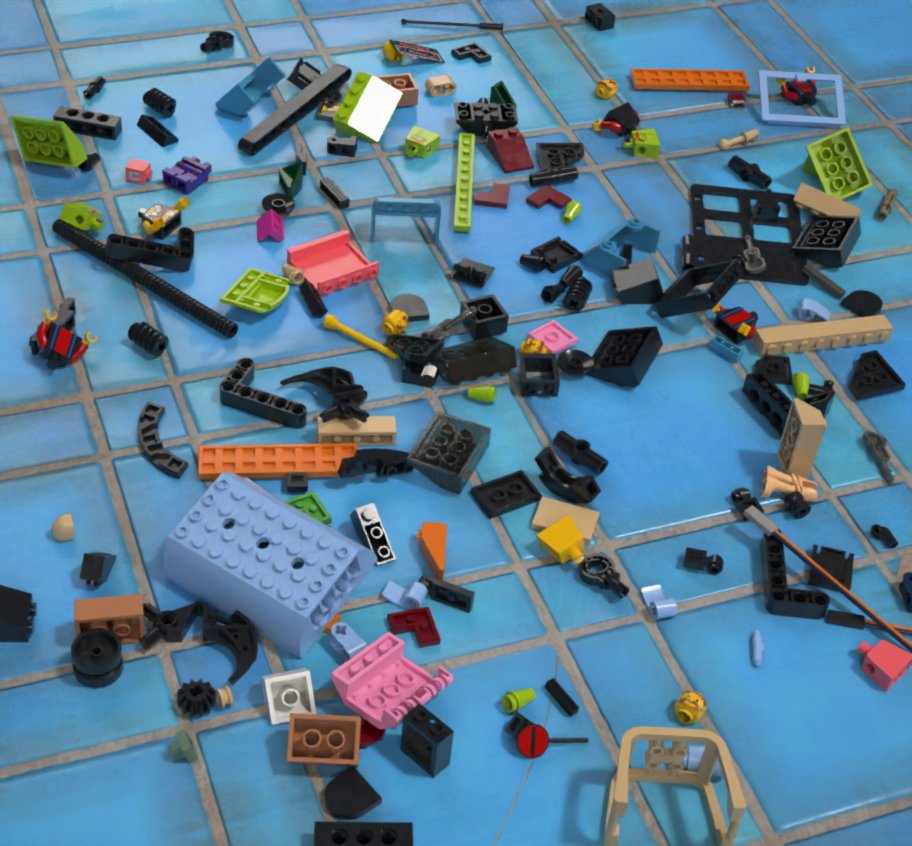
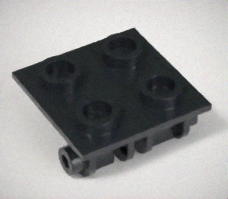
M463 258L461 262L454 264L453 270L455 271L450 278L483 288L495 268Z

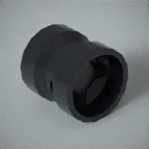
M799 491L790 493L784 500V504L788 509H791V513L796 519L807 516L811 511V506L807 501H804V497Z

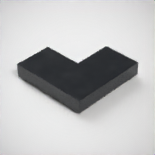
M476 43L451 50V54L459 61L472 57L481 64L491 61L492 58L489 53Z

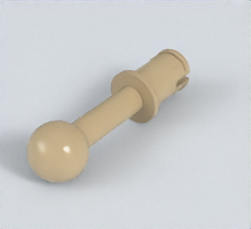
M755 128L748 132H741L739 137L730 140L722 139L718 142V147L722 150H728L730 146L743 142L746 144L750 140L759 138V131Z

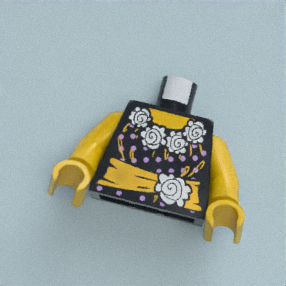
M184 196L173 207L155 204L148 210L141 208L138 212V217L142 218L143 229L148 235L152 234L161 240L165 239L182 224L181 211L185 210L190 202Z

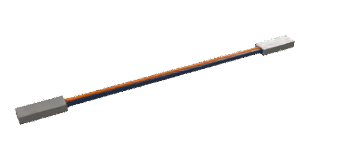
M753 505L744 510L743 515L769 537L772 535L912 653V643L782 535L775 523Z

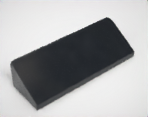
M140 116L137 126L161 147L179 141L174 134L154 117Z

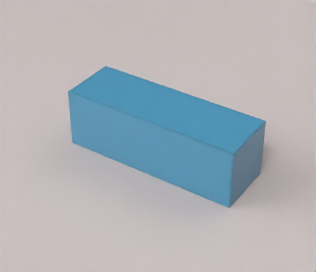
M715 335L710 340L709 348L734 363L742 359L744 350L719 335Z

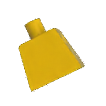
M569 514L537 534L541 548L561 564L566 563L570 559L575 564H579L584 560L585 556L582 553L585 550L584 540Z

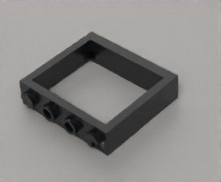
M735 259L686 269L654 303L660 317L665 318L713 309L742 277V268L738 260ZM712 283L705 292L688 295L696 285Z

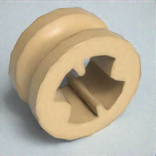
M225 685L223 689L216 688V697L220 707L225 708L226 704L233 705V697L229 686Z

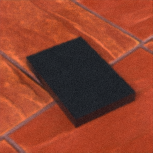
M522 470L472 487L470 491L490 519L538 502L542 498V494Z

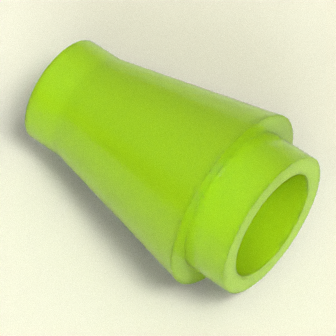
M577 201L569 202L562 221L570 224L582 212L581 204Z
M805 372L795 373L792 378L797 398L800 400L808 397L810 377Z
M492 385L469 387L468 398L486 403L495 402L496 387H492Z
M530 687L506 692L505 696L502 697L503 708L508 713H516L529 702L535 700V692Z

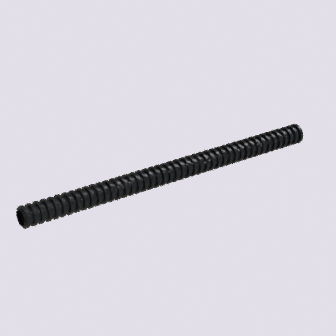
M57 219L53 223V232L69 242H72L87 253L110 265V267L133 279L138 284L161 296V298L189 313V315L222 333L227 338H232L236 335L238 331L236 323H233L136 263L107 256L104 252L106 245L90 237V235H87L75 226L61 219Z

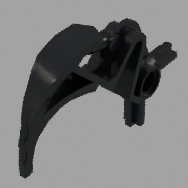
M333 366L325 367L280 381V384L283 386L294 382H308L322 387L328 394H332V407L319 415L324 423L334 418L340 420L355 418L363 423L367 422L369 413L359 407L367 399L368 393L362 385L354 384L355 381L352 373L345 369Z
M195 601L193 604L173 611L166 610L162 612L150 603L143 604L144 616L153 622V629L139 640V643L142 644L145 650L152 647L161 638L167 642H182L195 618L201 616L203 618V641H213L225 646L236 657L237 669L228 679L232 685L247 673L257 659L258 641L255 628L251 621L238 610L230 616L231 619L219 615L217 610H211L202 601ZM219 622L224 625L213 626L212 624Z

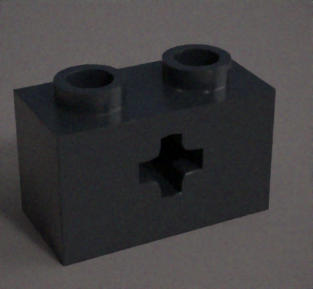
M597 3L586 7L585 19L596 29L604 31L614 28L616 16L603 4Z

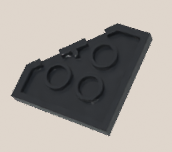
M536 143V152L541 172L570 167L584 157L585 151L582 143Z
M392 334L386 339V346L407 360L424 365L444 347V339Z
M874 350L861 354L850 382L849 390L858 400L904 390L906 384L881 354Z

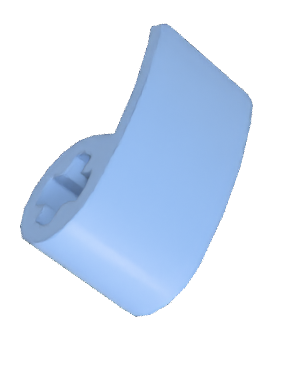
M804 298L799 302L798 316L801 320H812L816 314L824 321H830V312L820 303L809 298Z
M390 580L382 593V597L398 606L413 610L421 607L428 590L425 585L419 582L411 583L407 590Z
M659 584L641 589L645 604L654 620L676 616L677 605L672 597L665 598Z

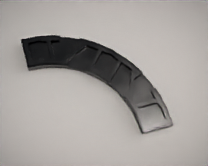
M147 402L140 414L137 428L140 447L147 459L156 468L179 480L187 470L188 462L178 458L163 447L158 435V426L165 413V407Z

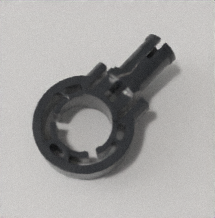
M225 31L211 32L209 37L206 38V42L200 45V49L206 53L210 50L216 51L217 49L232 47L234 45V36Z
M591 554L586 556L580 563V577L585 583L598 586L602 590L610 589L619 598H623V595L624 597L628 595L629 588L619 581L620 573L615 570L614 561L610 557L603 554ZM600 564L605 568L603 571H596V573L589 571L593 566H600Z

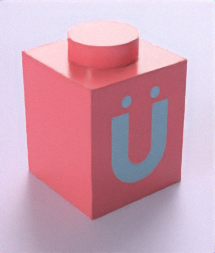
M131 159L125 167L126 181L145 185L152 178L153 172L150 162Z

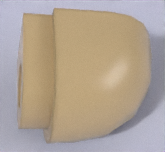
M71 513L60 515L53 522L52 536L56 540L61 542L75 540Z

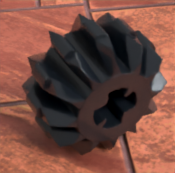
M201 678L198 682H194L191 679L190 684L183 683L182 688L178 689L177 705L182 709L183 715L190 713L191 718H193L195 714H199L202 718L203 712L210 713L211 707H215L216 691L211 687L210 682L203 683Z

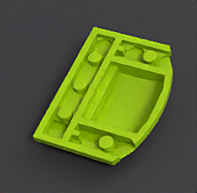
M249 268L220 298V302L257 313H268L276 309L287 297L290 285L288 286L289 279Z

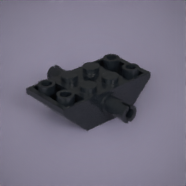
M480 98L476 103H454L456 123L467 133L483 136L485 140H487L486 136H488L490 131L508 129L518 124L516 106L514 104H488L486 98H484V101L483 98Z

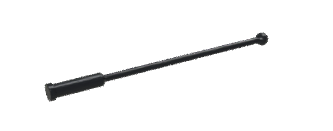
M401 20L402 24L472 26L482 29L503 30V23L470 24Z

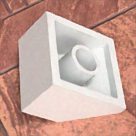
M300 668L261 676L264 700L272 725L289 722L290 713L317 714L310 670Z

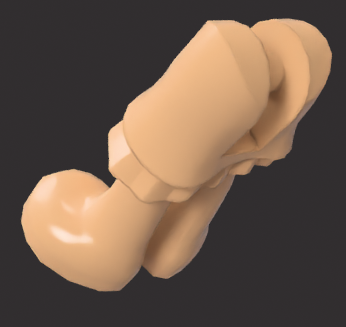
M771 466L765 467L762 475V498H768L773 491H781L788 494L799 491L803 495L804 501L815 502L817 500L818 484L816 482L805 479L798 474L794 475L791 473L787 475Z

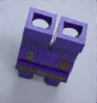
M184 156L182 161H178L172 168L166 167L162 170L163 183L189 195L204 182L208 181V174L212 172V166L208 162L201 164L200 160L195 156L191 158Z

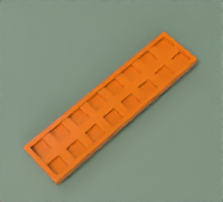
M631 68L630 70L634 88L638 90H718L743 92L750 89V84L744 70Z
M357 443L199 446L198 478L217 479L221 473L231 472L242 478L247 477L249 479L287 478V472H307L308 477H340L337 472L342 459L354 457L358 446Z

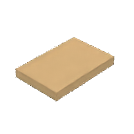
M542 496L531 528L543 531L569 514L582 535L584 543L590 545L600 512Z

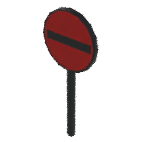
M533 723L526 725L520 730L517 735L516 744L522 755L527 758H536L544 754L549 743H587L589 739L549 738L545 728Z

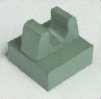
M185 729L176 733L178 739L169 745L172 755L174 754L175 760L187 758L190 763L198 760L193 740Z

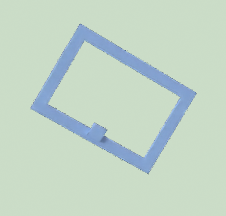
M758 71L760 109L762 111V120L766 121L767 124L839 128L840 125H846L841 75ZM767 78L796 79L797 82L804 83L806 80L833 81L835 83L838 118L769 114Z

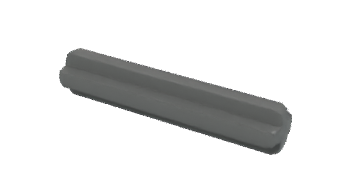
M810 264L804 266L802 271L836 297L841 299L845 295L846 291L813 266Z

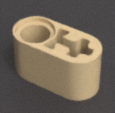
M449 75L430 77L425 82V87L433 97L449 95L457 89L455 82Z

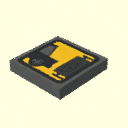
M324 99L320 103L316 119L333 122V118L342 101Z

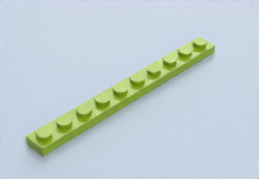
M459 133L453 231L470 232L475 134Z

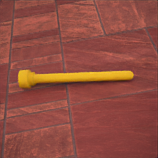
M328 314L323 322L325 328L329 330L337 329L394 360L399 358V354L339 323V320L334 315Z

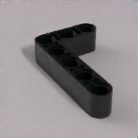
M187 227L180 228L175 246L110 234L107 238L104 252L107 256L116 259L187 272L190 269L194 256V232Z
M239 359L221 382L220 402L223 405L291 428L301 429L306 426L307 409L305 405L249 386L254 380V361L252 359Z
M763 533L760 552L766 610L770 614L779 616L823 619L830 604L829 596L819 591L788 588L784 546L774 536L771 535L769 537Z

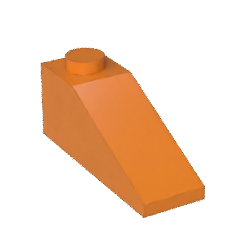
M423 522L422 530H418L417 542H421L420 551L434 577L443 581L447 524Z

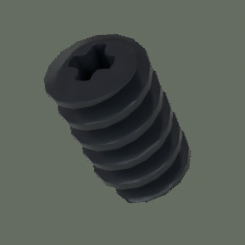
M152 88L144 94L143 102L165 117H171L174 114L176 107L175 99L157 88Z
M575 276L563 299L564 307L569 310H582L593 288L591 282L583 276Z
M146 322L134 323L128 330V338L154 355V357L160 356L169 343L167 336L158 332L157 329H154Z

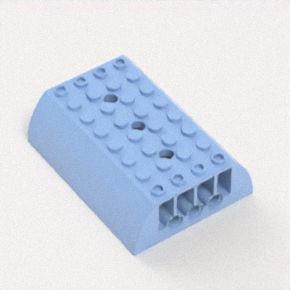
M225 472L220 474L168 536L164 550L163 567L165 576L169 580L229 616L238 610L251 621L257 633L302 659L378 559L376 554L367 547L237 474ZM233 523H235L234 527L231 528V529H229V527H230ZM262 542L269 543L267 548H258L259 544ZM296 562L304 563L300 569H294L293 565Z

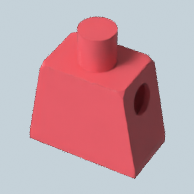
M881 640L875 647L863 641L857 649V652L865 657L861 666L862 670L886 692L909 670L912 663L911 653L885 640Z

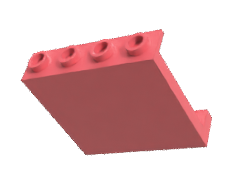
M347 229L287 249V263L290 266L303 270L305 275L304 281L307 280L312 283L320 297L379 275V262L370 263L350 242V232Z

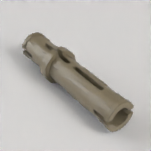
M890 189L883 203L880 204L879 212L877 213L878 220L884 221L892 211V205L898 195L895 189Z

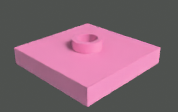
M555 320L527 334V338L544 341L545 348L548 349L547 353L558 354L578 342L576 336Z

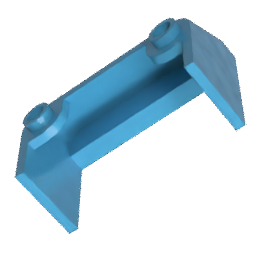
M268 57L253 72L217 101L215 105L229 113L245 116L251 111L249 108L265 93L269 95L274 91L273 86L286 75L273 59Z
M379 197L373 201L371 208V243H374L376 215L435 217L434 241L435 245H438L441 204L435 199Z
M638 218L629 219L610 230L583 253L582 262L613 278L612 270L626 266L627 259L615 254L616 248L624 241L629 240L656 253L661 230L640 221Z

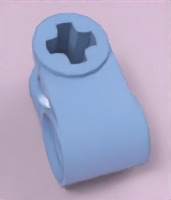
M337 622L332 625L330 646L342 657L344 662H347L368 647L366 642L348 624Z

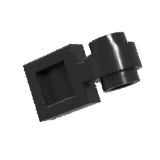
M742 487L735 489L731 493L732 501L737 503L736 507L745 521L749 519L743 515L744 510L752 505L764 514V510L756 497L751 498L749 489Z
M687 547L683 567L704 571V566H706L710 574L717 575L723 570L724 561L719 555L708 557L706 556L707 551Z

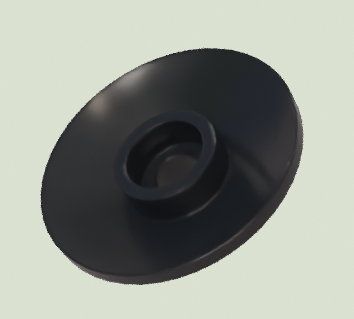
M273 193L263 198L262 207L267 212L272 209L277 214H286L295 208V200L287 194Z
M566 350L558 356L557 360L560 369L571 375L587 374L594 366L592 357L580 350Z

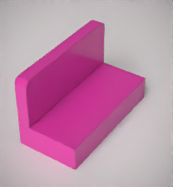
M272 209L257 220V240L260 242L269 235L278 242L284 239L283 218Z

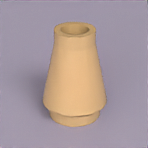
M289 264L282 266L281 271L291 284L299 285L304 281L305 275L302 269L290 266Z

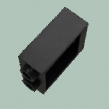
M519 353L517 369L521 396L558 397L560 381L556 354ZM526 372H551L552 380L527 379Z
M419 703L403 716L400 750L434 778L450 764L454 731Z

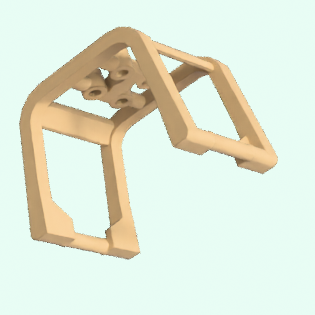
M640 726L626 731L620 744L617 773L612 778L610 784L602 845L617 846L619 839V816H625L628 805V781L697 786L703 792L713 827L716 846H733L747 804L725 741L712 731L703 729ZM637 740H649V751L645 753L646 769L629 768L633 747ZM663 741H672V749L664 748ZM687 742L705 744L697 772L682 770L684 768L683 759L688 754ZM717 758L728 793L727 814L730 822L728 830L713 785L710 782ZM660 762L668 763L669 770L658 769L661 766Z

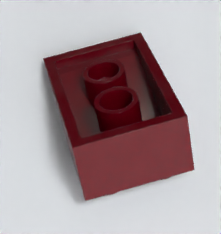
M517 127L488 132L486 148L505 174L534 169L524 137Z

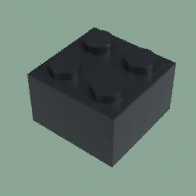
M493 294L461 302L460 314L469 310L471 306L477 308L476 314H472L462 322L474 340L507 332L509 315Z

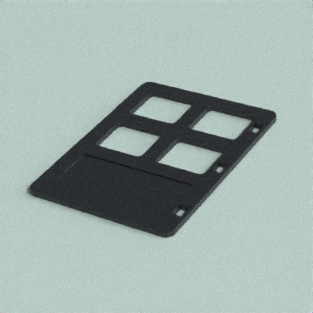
M702 184L691 185L692 234L695 238L696 267L730 261L735 255L744 257V251L747 249L744 237L749 235L752 237L753 247L759 248L761 258L765 259L766 269L759 274H750L746 272V268L743 266L741 267L743 275L740 279L806 286L808 284L809 276L802 271L804 266L807 265L806 257L792 251L793 245L802 232L800 211L793 202L795 195L772 192L777 202L785 203L787 217H778L777 221L759 222L756 215L751 211L750 200H757L765 191ZM703 195L737 198L739 212L705 209ZM705 219L740 223L742 238L706 234ZM753 225L788 228L791 243L756 240L754 238Z

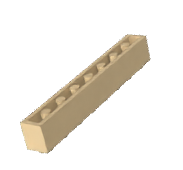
M885 315L756 329L753 345L762 357L766 355L886 342L890 339L893 327Z

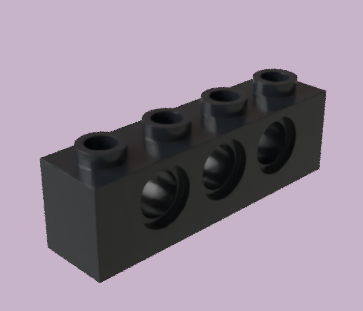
M60 106L53 115L54 121L64 122L73 133L116 140L122 131V121L119 116Z
M761 370L746 375L742 392L783 433L792 401Z
M315 822L314 846H413V822Z

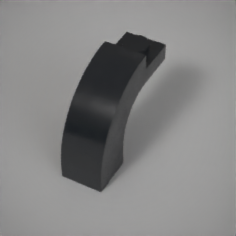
M551 447L544 448L535 457V461L542 471L538 476L539 479L552 493L562 499L577 504L591 503L601 492L592 475L579 477L568 473L560 465Z

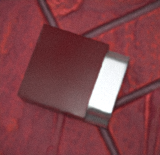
M728 93L727 100L732 109L746 108V100L743 93Z

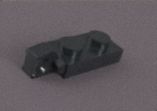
M422 575L418 582L426 586L432 600L468 613L472 610L475 592L433 577Z

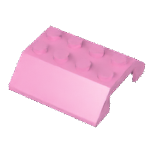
M387 632L331 672V678L344 705L379 730L396 727L403 722V716L419 703L423 706L437 694L436 692L442 691L453 682L452 674L440 666L437 675L432 676L405 658L403 653L406 643L391 632Z

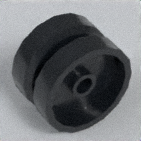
M101 628L90 629L74 639L71 646L73 671L80 683L93 688L105 687L114 683L121 676L124 669L120 639L115 633Z

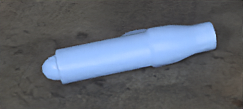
M755 630L752 639L753 663L759 667L762 664L764 642H762L760 631Z

